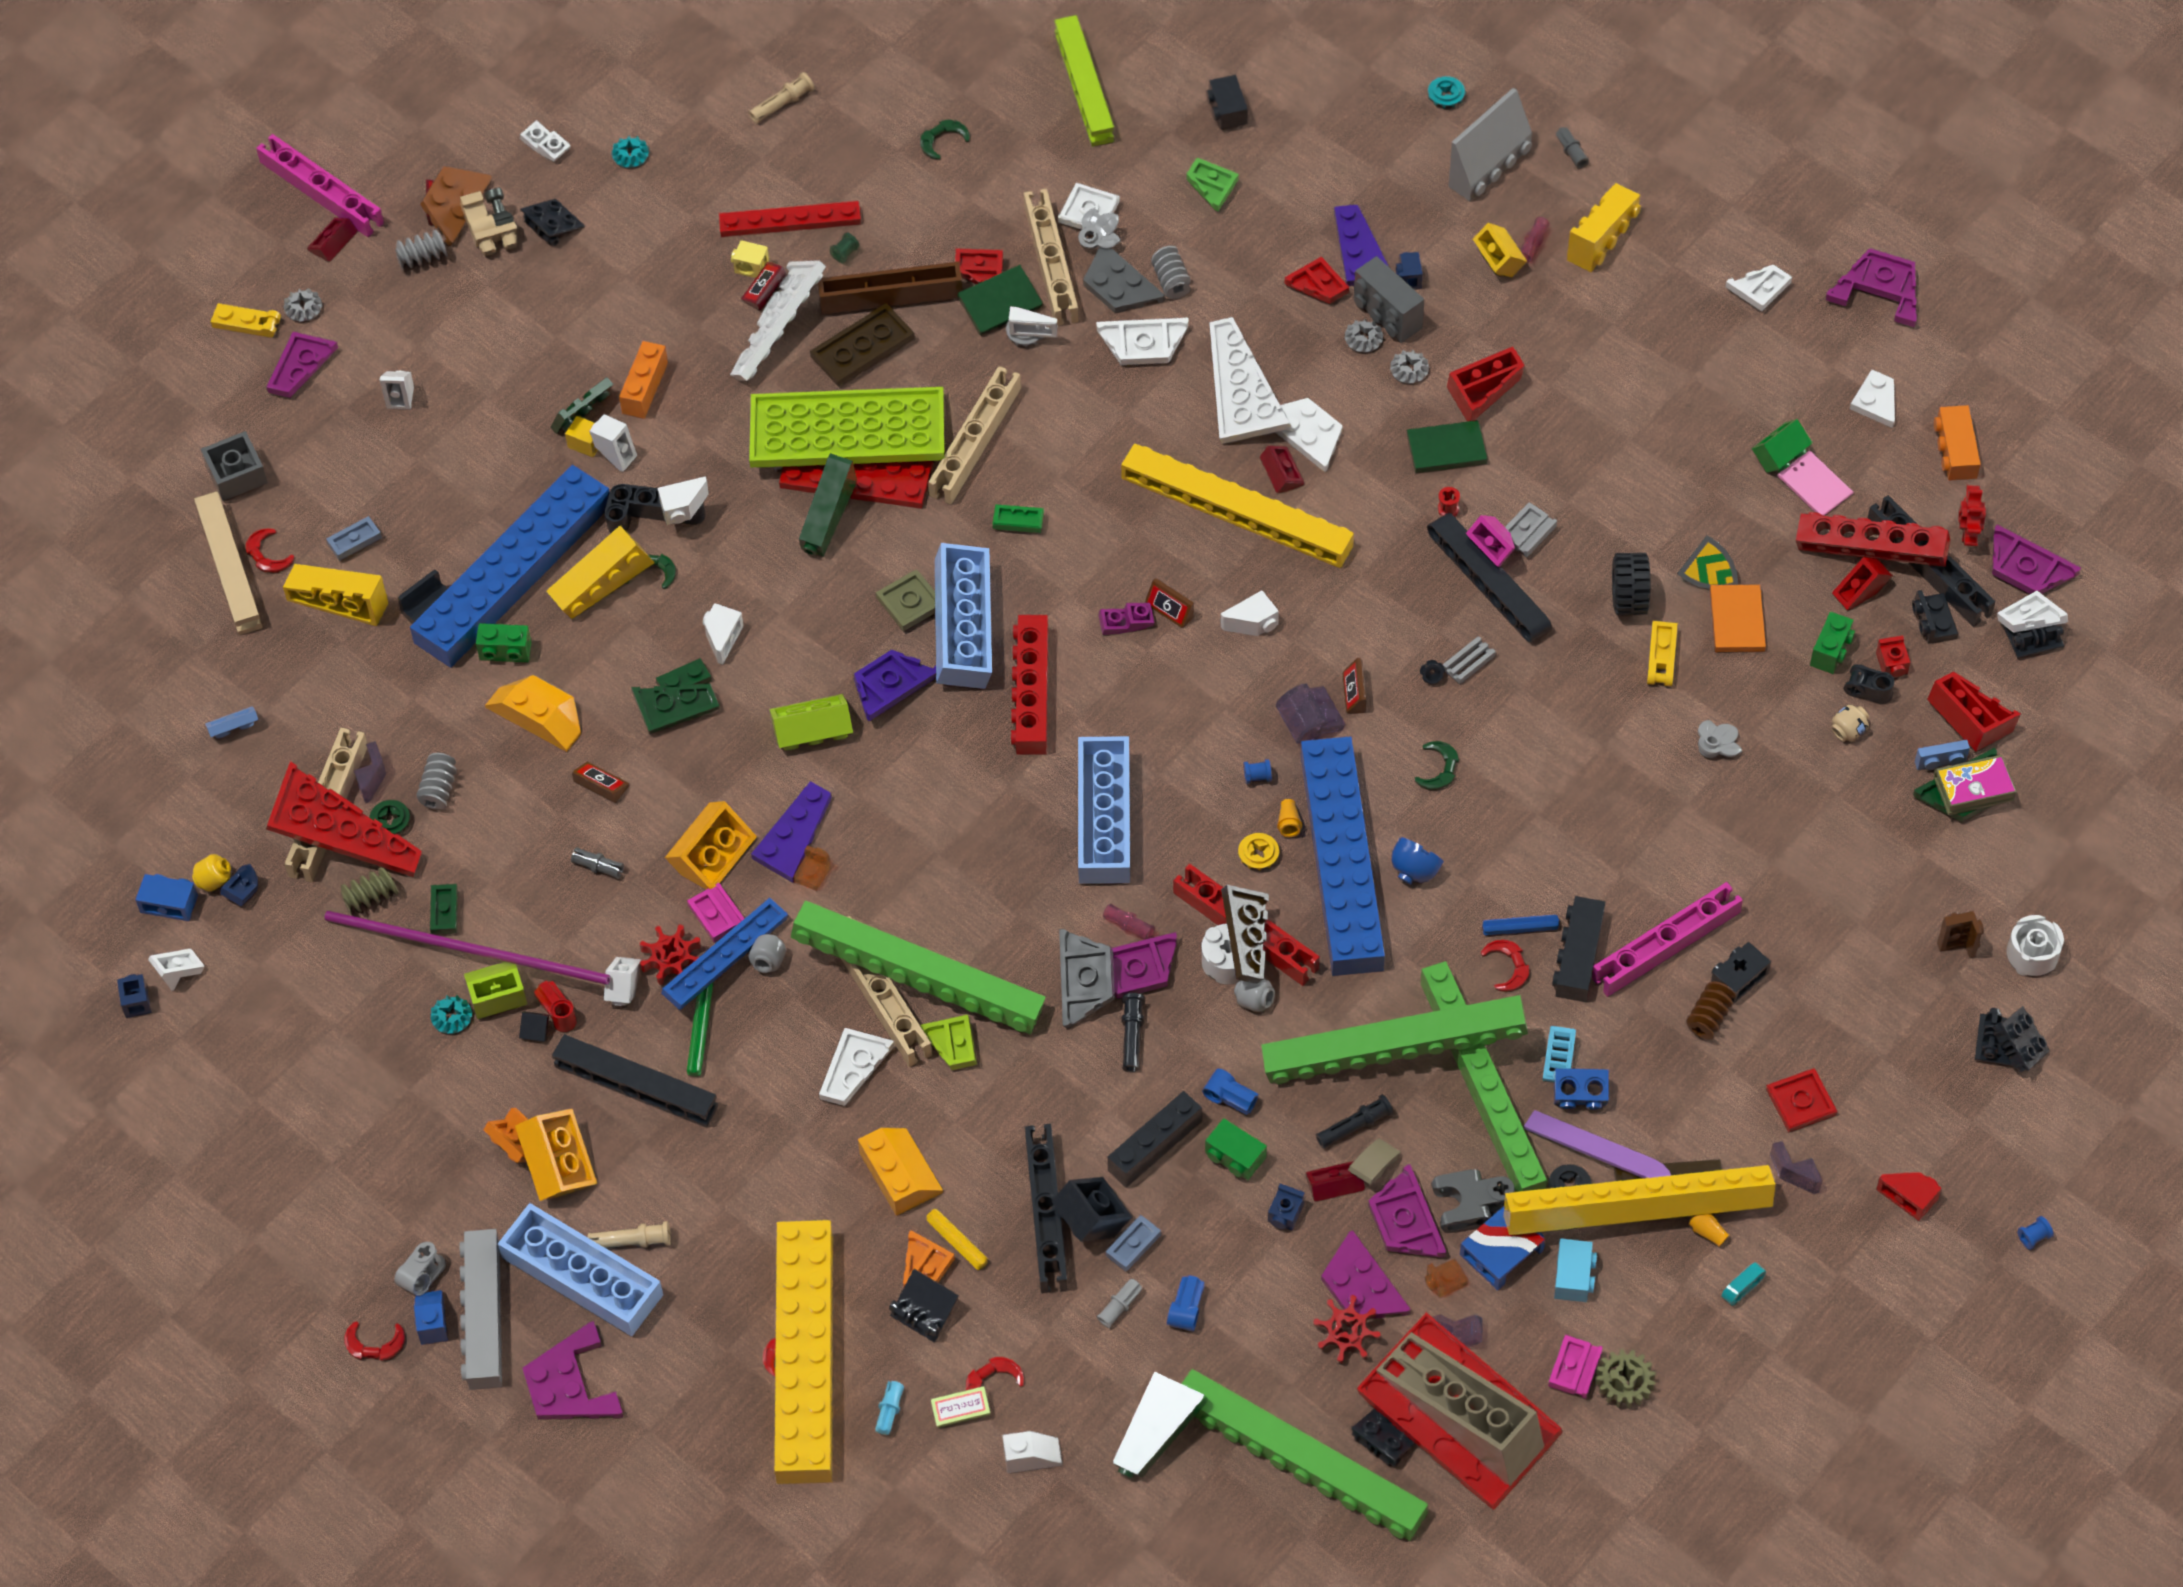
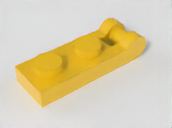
M218 303L210 322L212 328L273 337L276 332L275 325L280 322L281 314L275 310L265 312Z
M1652 622L1647 684L1654 685L1656 682L1672 687L1678 623ZM1656 668L1666 669V673H1656Z

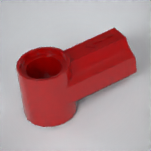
M546 980L539 984L538 988L534 991V995L552 1019L555 1029L560 1032L571 1031L577 1023L572 1002L564 997L554 981L549 982Z

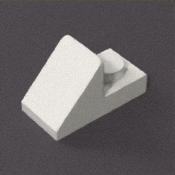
M192 949L151 955L148 959L171 991H174L180 977L201 974L205 967Z

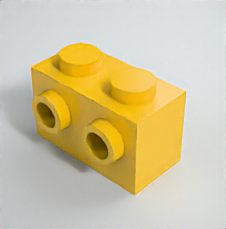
M1487 223L1473 238L1479 251L1497 275H1505L1512 278L1527 262L1503 227Z

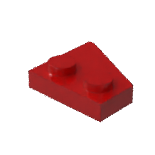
M1322 256L1284 277V283L1287 286L1329 304L1349 293V286Z

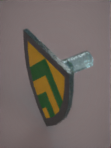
M1708 535L1705 536L1677 573L1686 581L1710 589V585H1738L1737 571L1733 559L1723 546Z

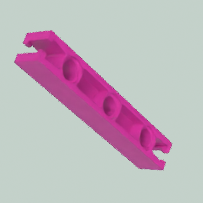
M274 134L268 137L270 151L265 149L266 146L263 143L256 148L261 164L337 217L349 218L357 228V231L367 238L374 232L370 226L369 219L376 222L378 227L384 224L382 212L378 206Z
M1725 882L1593 966L1592 980L1598 985L1601 983L1600 978L1614 973L1611 979L1608 976L1603 978V993L1607 997L1738 915L1741 912L1742 898L1737 895L1733 901L1722 906L1720 903L1723 900L1725 902L1728 901L1730 892L1733 891L1732 887ZM1704 912H1710L1712 915H1707ZM1663 938H1670L1671 941L1664 940ZM1622 964H1629L1631 966L1625 967Z

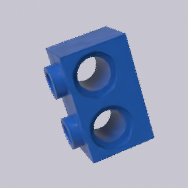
M1555 1068L1554 1105H1560L1562 1109H1574L1576 1105H1586L1587 1109L1592 1110L1602 1109V1106H1607L1609 1101V1069ZM1563 1084H1571L1575 1089V1093L1566 1095L1561 1091V1086ZM1591 1084H1596L1601 1088V1094L1597 1096L1591 1095L1587 1087Z

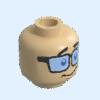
M1846 705L1833 716L1831 730L1842 742H1854L1868 730L1869 724L1867 719L1869 715L1861 706Z

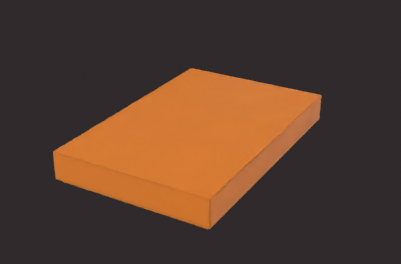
M1710 585L1715 652H1765L1766 644L1760 585Z

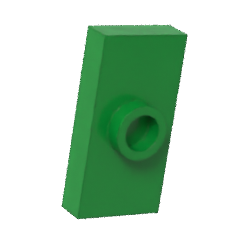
M995 504L993 529L1041 533L1044 508Z

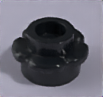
M1428 660L1420 668V674L1423 676L1422 679L1431 684L1438 683L1443 678L1445 671L1442 663H1437L1436 660Z

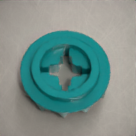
M1443 76L1436 78L1428 87L1429 100H1433L1435 105L1441 104L1443 108L1446 105L1454 108L1455 104L1461 103L1463 97H1465L1464 85L1453 77ZM1442 91L1445 93L1450 91V95L1446 94L1445 96H1442Z
M628 135L627 139L619 138L618 143L613 144L611 153L613 160L622 167H636L646 161L649 149L646 141H641L638 136L631 138ZM629 147L633 149L631 156L627 152Z
M446 995L444 999L437 1000L436 1005L431 1008L430 1019L438 1031L453 1034L462 1031L469 1025L472 1019V1009L467 1000L461 999L458 995L456 997ZM454 1007L456 1015H451L447 1021L445 1012H450Z

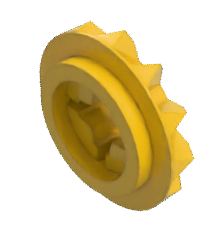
M1253 833L1246 836L1240 842L1238 854L1241 863H1245L1249 869L1253 867L1260 871L1265 867L1270 868L1274 862H1277L1279 846L1273 837L1264 833ZM1254 847L1259 851L1264 850L1263 857H1260L1258 854L1254 855Z

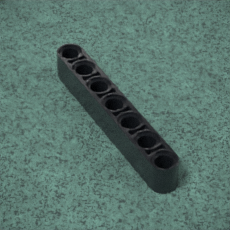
M1448 512L1427 525L1428 533L1433 541L1527 642L1532 643L1551 631V622L1543 611L1501 566L1497 567L1466 534V528L1451 513Z

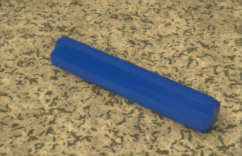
M1556 914L1484 920L1482 923L1484 935L1557 930L1559 928V918Z

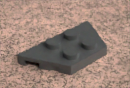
M1099 247L1083 279V286L1114 313H1119L1130 308L1144 307V303L1157 300L1158 303H1162L1165 301V295L1112 248L1103 249Z
M1059 929L1063 1026L1070 1028L1115 1000L1113 949L1105 944L1094 942L1089 938L1070 933L1065 929Z

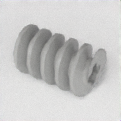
M433 230L432 238L427 232L424 233L423 240L419 235H415L414 243L410 238H406L405 246L400 240L396 242L395 252L402 271L404 270V263L413 268V260L422 265L423 257H425L428 263L431 262V255L440 260V252H443L447 257L444 242L437 230Z
M1165 246L1155 252L1151 258V264L1163 292L1169 299L1181 298L1188 294L1191 289L1189 286L1191 279L1187 275L1188 272L1184 268L1185 265L1181 261L1182 258L1175 246Z
M432 753L428 756L427 764L421 777L422 781L416 794L418 801L422 805L435 810L446 808V801L449 799L448 792L452 790L451 784L454 782L453 775L457 773L456 767L453 766L456 764L455 758L443 753Z

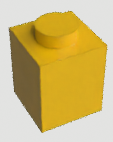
M576 416L565 433L569 449L590 457L595 456L598 449L595 447L590 434L594 422Z

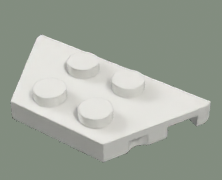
M1188 318L1097 322V332L1121 365L1169 363L1188 328Z
M1309 398L1280 405L1292 428L1276 433L1321 470L1327 471L1330 458L1334 454L1336 443L1341 436L1343 425Z

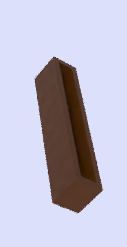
M959 261L824 277L818 282L822 314L879 308L885 303L889 306L955 299L958 298V293L963 291Z

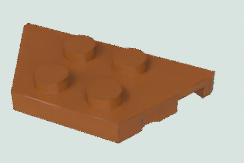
M443 166L421 201V207L430 216L435 228H440L446 237L445 243L448 246L452 245L466 222L460 206V197L479 191L482 194L492 178L491 175Z

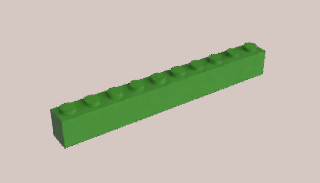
M806 900L793 923L790 938L801 944H807L826 954L844 959L848 963L859 965L873 973H879L898 983L909 985L920 992L931 994L945 1002H951L970 1012L986 1016L992 1021L1003 1023L1017 1031L1031 1035L1042 1012L1045 996Z
M1446 961L1422 969L1420 984L1433 1012L1466 1005ZM1480 1043L1470 1045L1466 1049H1450L1506 1173L1514 1184L1515 1192L1546 1189L1547 1179L1485 1045Z
M1518 995L1261 1044L1265 1073L1269 1083L1283 1084L1290 1079H1309L1316 1074H1335L1343 1069H1361L1366 1065L1375 1063L1388 1064L1396 1059H1414L1422 1054H1440L1444 1050L1454 1048L1461 1050L1470 1047V1045L1480 1043L1488 1045L1496 1042V1040L1506 1038L1515 1040L1521 1038L1522 1035H1527L1528 1029L1522 999Z
M1191 1369L1182 1382V1385L1200 1392L1208 1398L1207 1403L1195 1416L1202 1425L1208 1429L1215 1428L1222 1432L1224 1437L1233 1443H1241L1253 1455H1262L1270 1460L1274 1467L1280 1470H1288L1300 1482L1314 1485L1324 1496H1333L1340 1500L1347 1509L1359 1511L1371 1523L1385 1526L1395 1537L1401 1539L1404 1537L1411 1541L1427 1516L1428 1504L1194 1369Z

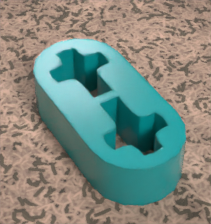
M1757 1262L1752 1263L1724 1289L1721 1297L1731 1306L1735 1305L1762 1281L1767 1273L1766 1270Z

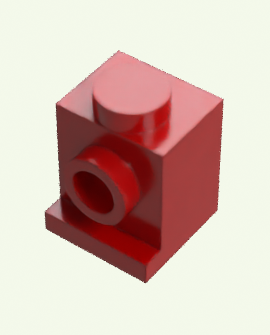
M1904 636L1879 639L1876 655L1881 671L1887 672L1893 677L1908 674L1911 662L1904 644Z

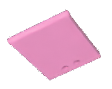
M1810 450L1790 464L1788 468L1778 473V477L1814 512L1820 513L1823 516L1853 494V491Z

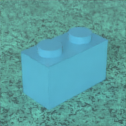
M1560 1239L1554 1299L1587 1302L1588 1293H1593L1595 1277L1590 1276V1268L1595 1269L1597 1253L1592 1252L1593 1242Z

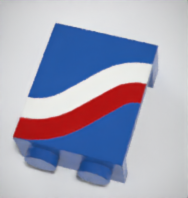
M1503 1207L1461 1243L1460 1256L1498 1291L1505 1285L1506 1275L1533 1251L1539 1254L1543 1252L1545 1239L1542 1232L1509 1235L1504 1219Z

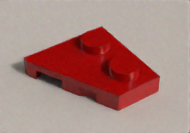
M956 248L955 262L959 261L961 277L974 284H979L1002 273L1003 250Z

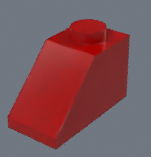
M1863 557L1834 589L1832 594L1847 610H1850L1876 595L1893 575L1878 559Z
M1921 1172L1882 1174L1879 1177L1876 1188L1878 1192L1918 1221L1938 1201L1942 1189L1935 1179L1929 1176L1926 1177Z

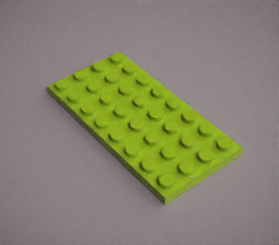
M943 387L751 394L750 468L825 465L830 453L852 460L853 464L945 459Z

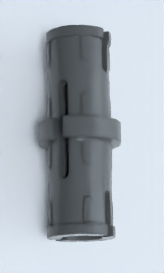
M579 847L574 849V852H577V854L572 853V863L590 868L594 873L601 872L616 879L621 877V874H618L619 872L623 873V863L605 858L601 853L594 854Z

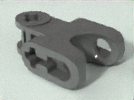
M1475 1169L1439 1175L1431 1182L1432 1190L1437 1197H1452L1460 1203L1457 1208L1446 1211L1441 1216L1440 1225L1446 1233L1479 1228L1491 1218L1490 1213L1498 1212L1504 1207L1505 1193L1514 1192V1184L1509 1178L1497 1176L1482 1180L1481 1172Z

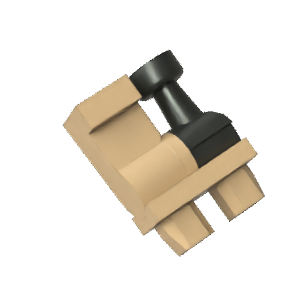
M494 188L484 193L487 203L493 206L494 214L491 215L487 214L481 191L460 197V206L474 239L475 246L480 248L484 256L494 254L496 252L494 242L502 240L505 250L517 247V227L512 214L505 210L501 202L504 198L502 188Z

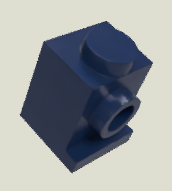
M1419 252L1400 253V263H1396V274L1411 288L1422 289L1423 272Z
M132 974L125 978L117 979L120 1003L126 1018L152 1013L147 984L143 974Z
M1280 1183L1268 1211V1222L1278 1229L1286 1228L1293 1231L1304 1206L1305 1192Z

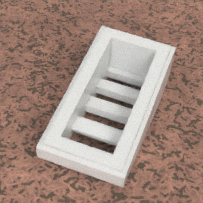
M1010 307L1009 334L1056 338L1057 319L1018 307Z

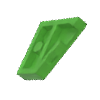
M1196 158L1186 174V180L1216 211H1219L1238 182L1239 174Z

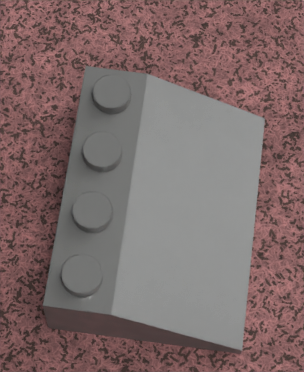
M1512 88L1452 141L1449 187L1468 201H1471L1476 196H1480L1491 182H1496L1502 172L1507 168L1510 169L1521 155H1526L1532 147V131L1515 88Z

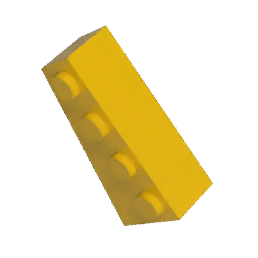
M1615 183L1601 198L1599 206L1594 205L1591 208L1588 218L1584 216L1579 221V228L1573 227L1570 230L1567 261L1589 272H1592L1597 265L1600 266L1605 259L1608 249L1612 250L1616 245L1617 237L1620 233L1624 234L1632 217L1636 218L1641 209V205H1639L1640 194Z
M619 526L547 590V593L562 611L573 619L655 562Z
M294 564L283 585L286 600L373 626L378 625L389 603L381 575Z

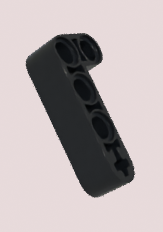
M617 484L612 487L605 509L608 531L612 533L621 526L627 532L632 517L665 521L658 488L630 484ZM704 502L690 520L683 521L682 523L690 525L702 523L706 517Z

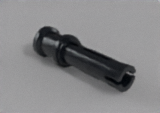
M1128 993L1122 997L1124 1015L1121 1017V1022L1125 1030L1122 1069L1126 1072H1136L1139 1070L1140 1030L1145 1022L1142 1010L1146 1001L1145 996L1139 993Z
M1381 1094L1378 1096V1100L1369 1105L1359 1106L1358 1112L1315 1134L1319 1145L1324 1149L1364 1126H1374L1375 1121L1386 1115L1389 1117L1394 1115L1390 1102L1385 1095Z

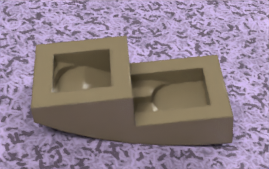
M1378 1138L1358 1156L1349 1167V1171L1371 1184L1382 1177L1385 1168L1397 1161L1401 1152Z

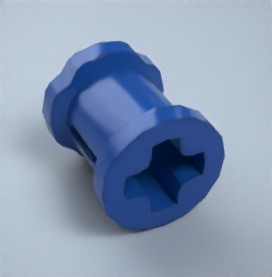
M1269 759L1249 764L1248 761L1243 762L1246 784L1259 780L1272 781Z
M2043 1216L2036 1218V1222L2027 1227L2018 1228L2017 1231L2020 1241L2029 1250L2033 1249L2039 1241L2045 1238L2050 1239L2054 1236L2050 1223Z

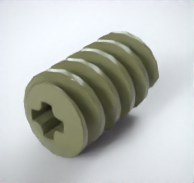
M383 867L378 869L379 876L373 871L369 872V880L363 875L360 876V884L355 880H351L350 889L345 884H341V895L351 916L352 907H355L358 912L362 911L361 903L370 908V899L372 898L379 904L381 894L387 900L390 899V890L399 895L390 873Z

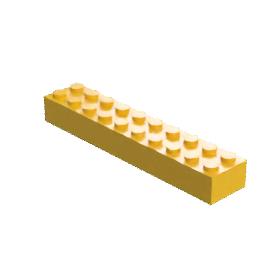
M831 1220L777 1222L775 1476L777 1484L832 1483L833 1233Z

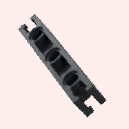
M1889 495L1883 498L1881 510H1878L1879 505L1877 503L1869 508L1867 518L1871 521L1881 522L1889 520L1901 525H1906L1907 523L1917 524ZM1895 538L1892 542L1900 543L1903 541V538ZM1922 540L1917 545L1925 546L1928 541ZM1949 555L1947 556L1946 567L1909 563L1939 594L1944 593L1946 601L1972 627L1981 622L1982 612L1986 618L1992 615L1996 601Z
M565 1034L552 1054V1058L555 1059L554 1066L557 1069L705 1128L708 1127L718 1108V1103L715 1102L717 1096L712 1092Z
M1044 1124L1042 1140H1047V1143L1037 1145L1032 1143L1035 1126H1025L1041 1293L1051 1292V1287L1048 1286V1280L1045 1277L1047 1272H1059L1060 1276H1057L1056 1280L1059 1283L1060 1292L1068 1291L1061 1216L1052 1203V1200L1058 1194L1051 1124ZM1040 1158L1046 1159V1161L1042 1163L1036 1162V1160ZM1042 1206L1052 1207L1050 1210L1040 1209ZM1047 1254L1057 1255L1055 1258L1052 1259L1045 1257Z

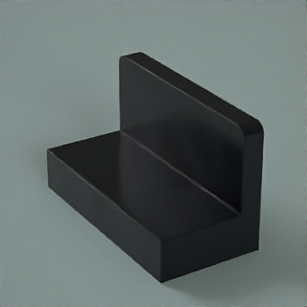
M436 569L398 596L401 614L412 624L448 589L441 583L439 572Z

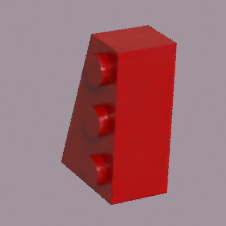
M1512 346L1450 372L1447 389L1466 421H1475L1521 380L1525 365Z
M1954 671L1936 680L1927 698L1960 736L1968 741V744L1975 752L2011 734L2021 716V713L2015 709L2011 712L2000 705L2001 701L1995 697L1991 699L1981 693L1978 686Z

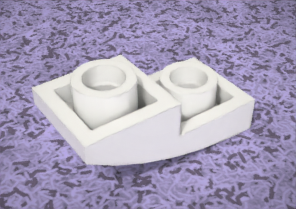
M537 120L520 134V139L525 144L552 161L557 160L571 146L555 131L550 133Z

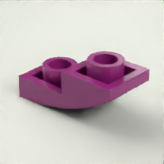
M1126 603L1124 609H1100L1098 614L1102 635L1128 633L1154 625L1150 603Z

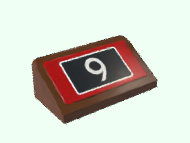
M1153 579L1145 603H1150L1153 610L1179 627L1184 628L1194 618V602L1160 580Z
M1356 658L1342 673L1347 714L1365 713L1366 711L1363 661L1361 658Z
M588 761L572 773L575 783L615 804L629 786L628 782Z

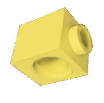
M740 241L738 248L734 249L731 255V262L734 263L735 273L754 278L757 277L767 261L769 262L768 247Z

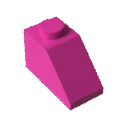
M1480 515L1466 533L1497 567H1500L1515 549L1511 533L1494 516Z

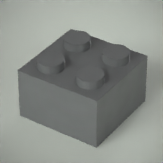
M246 431L200 449L205 466L222 501L268 483L263 465Z

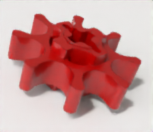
M1967 485L1966 497L1960 502L1958 522L1959 529L1963 530L1962 542H1964V546L1977 547L1978 534H1981V531L1984 530L1986 509L1985 502H1981L1983 490H1980V486Z
M682 924L678 925L677 932L671 936L664 935L661 927L656 926V936L659 940L653 944L646 943L645 941L640 942L641 952L652 955L649 959L640 962L642 972H647L652 968L659 969L660 971L656 975L659 985L664 984V978L668 974L679 975L685 967L691 965L699 958L691 956L690 953L701 948L700 938L695 937L691 941L682 940V937L685 935Z
M1355 1295L1350 1296V1305L1344 1310L1337 1309L1334 1306L1333 1300L1328 1299L1327 1306L1333 1312L1332 1317L1327 1321H1321L1317 1318L1313 1321L1315 1327H1324L1328 1330V1337L1324 1341L1318 1342L1319 1350H1323L1330 1344L1337 1345L1340 1349L1337 1360L1341 1364L1344 1362V1354L1348 1349L1358 1350L1361 1358L1366 1359L1367 1352L1361 1346L1362 1341L1367 1337H1372L1376 1340L1381 1338L1379 1331H1370L1366 1328L1367 1320L1376 1316L1375 1308H1371L1365 1314L1357 1313L1354 1309L1357 1302ZM1336 1323L1335 1329L1332 1330L1333 1324ZM1343 1324H1346L1348 1327L1352 1326L1351 1334L1348 1335L1347 1332L1341 1333L1343 1331ZM1362 1328L1361 1334L1358 1335L1359 1329Z

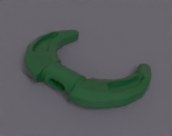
M945 119L939 121L937 126L929 131L926 129L922 133L920 138L921 149L928 157L940 160L941 156L932 147L935 137L945 131L956 132L963 136L965 142H969L970 135L968 129L964 124L956 120Z
M648 554L655 562L652 565H658V568L665 574L662 589L668 588L676 577V568L672 560L663 554L660 557Z
M1432 741L1424 744L1423 750L1439 752L1446 763L1443 773H1440L1435 778L1422 779L1415 777V782L1428 790H1439L1447 787L1455 778L1453 774L1455 764L1459 763L1457 751L1450 744L1442 741Z

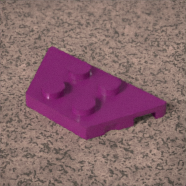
M1998 524L1995 526L1992 575L2029 594L2035 591L2043 594L2080 574L2081 567Z
M1176 932L1112 948L1114 989L1117 999L1122 998L1123 995L1128 993H1143L1168 985L1177 942Z
M1410 1164L1406 1165L1401 1174L1394 1180L1391 1179L1384 1186V1189L1377 1192L1368 1202L1387 1251L1440 1258L1446 1257V1250Z
M1350 1231L1322 1274L1321 1280L1343 1310L1349 1307L1350 1296L1355 1295L1357 1302L1354 1309L1359 1314H1365L1371 1308H1375L1376 1316L1371 1317L1374 1319L1385 1318L1386 1315L1401 1313L1402 1316L1409 1315L1411 1309L1354 1231Z

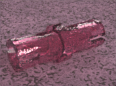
M1537 217L1531 230L1524 237L1525 242L1520 251L1527 262L1532 260L1537 247H1540L1543 243L1542 237L1550 225L1549 221L1544 217Z
M1112 903L1104 910L1103 918L1119 925L1123 931H1130L1144 940L1150 939L1155 931V926L1137 918L1135 913L1125 912Z

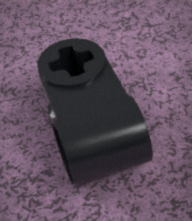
M1860 664L1851 667L1850 679L1843 687L1845 693L1855 698H1862L1882 705L1891 701L1894 689V678L1891 674Z

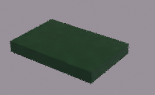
M1020 264L961 291L957 295L980 336L1008 323L1010 307L1034 311L1043 305Z
M1478 420L1407 429L1406 435L1415 473L1487 464V455Z

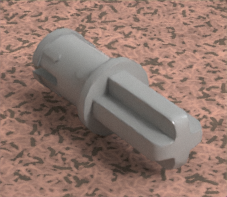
M1130 1279L1116 1296H1111L1110 1303L1097 1315V1319L1104 1326L1110 1328L1123 1311H1128V1305L1140 1293L1142 1286L1136 1280Z

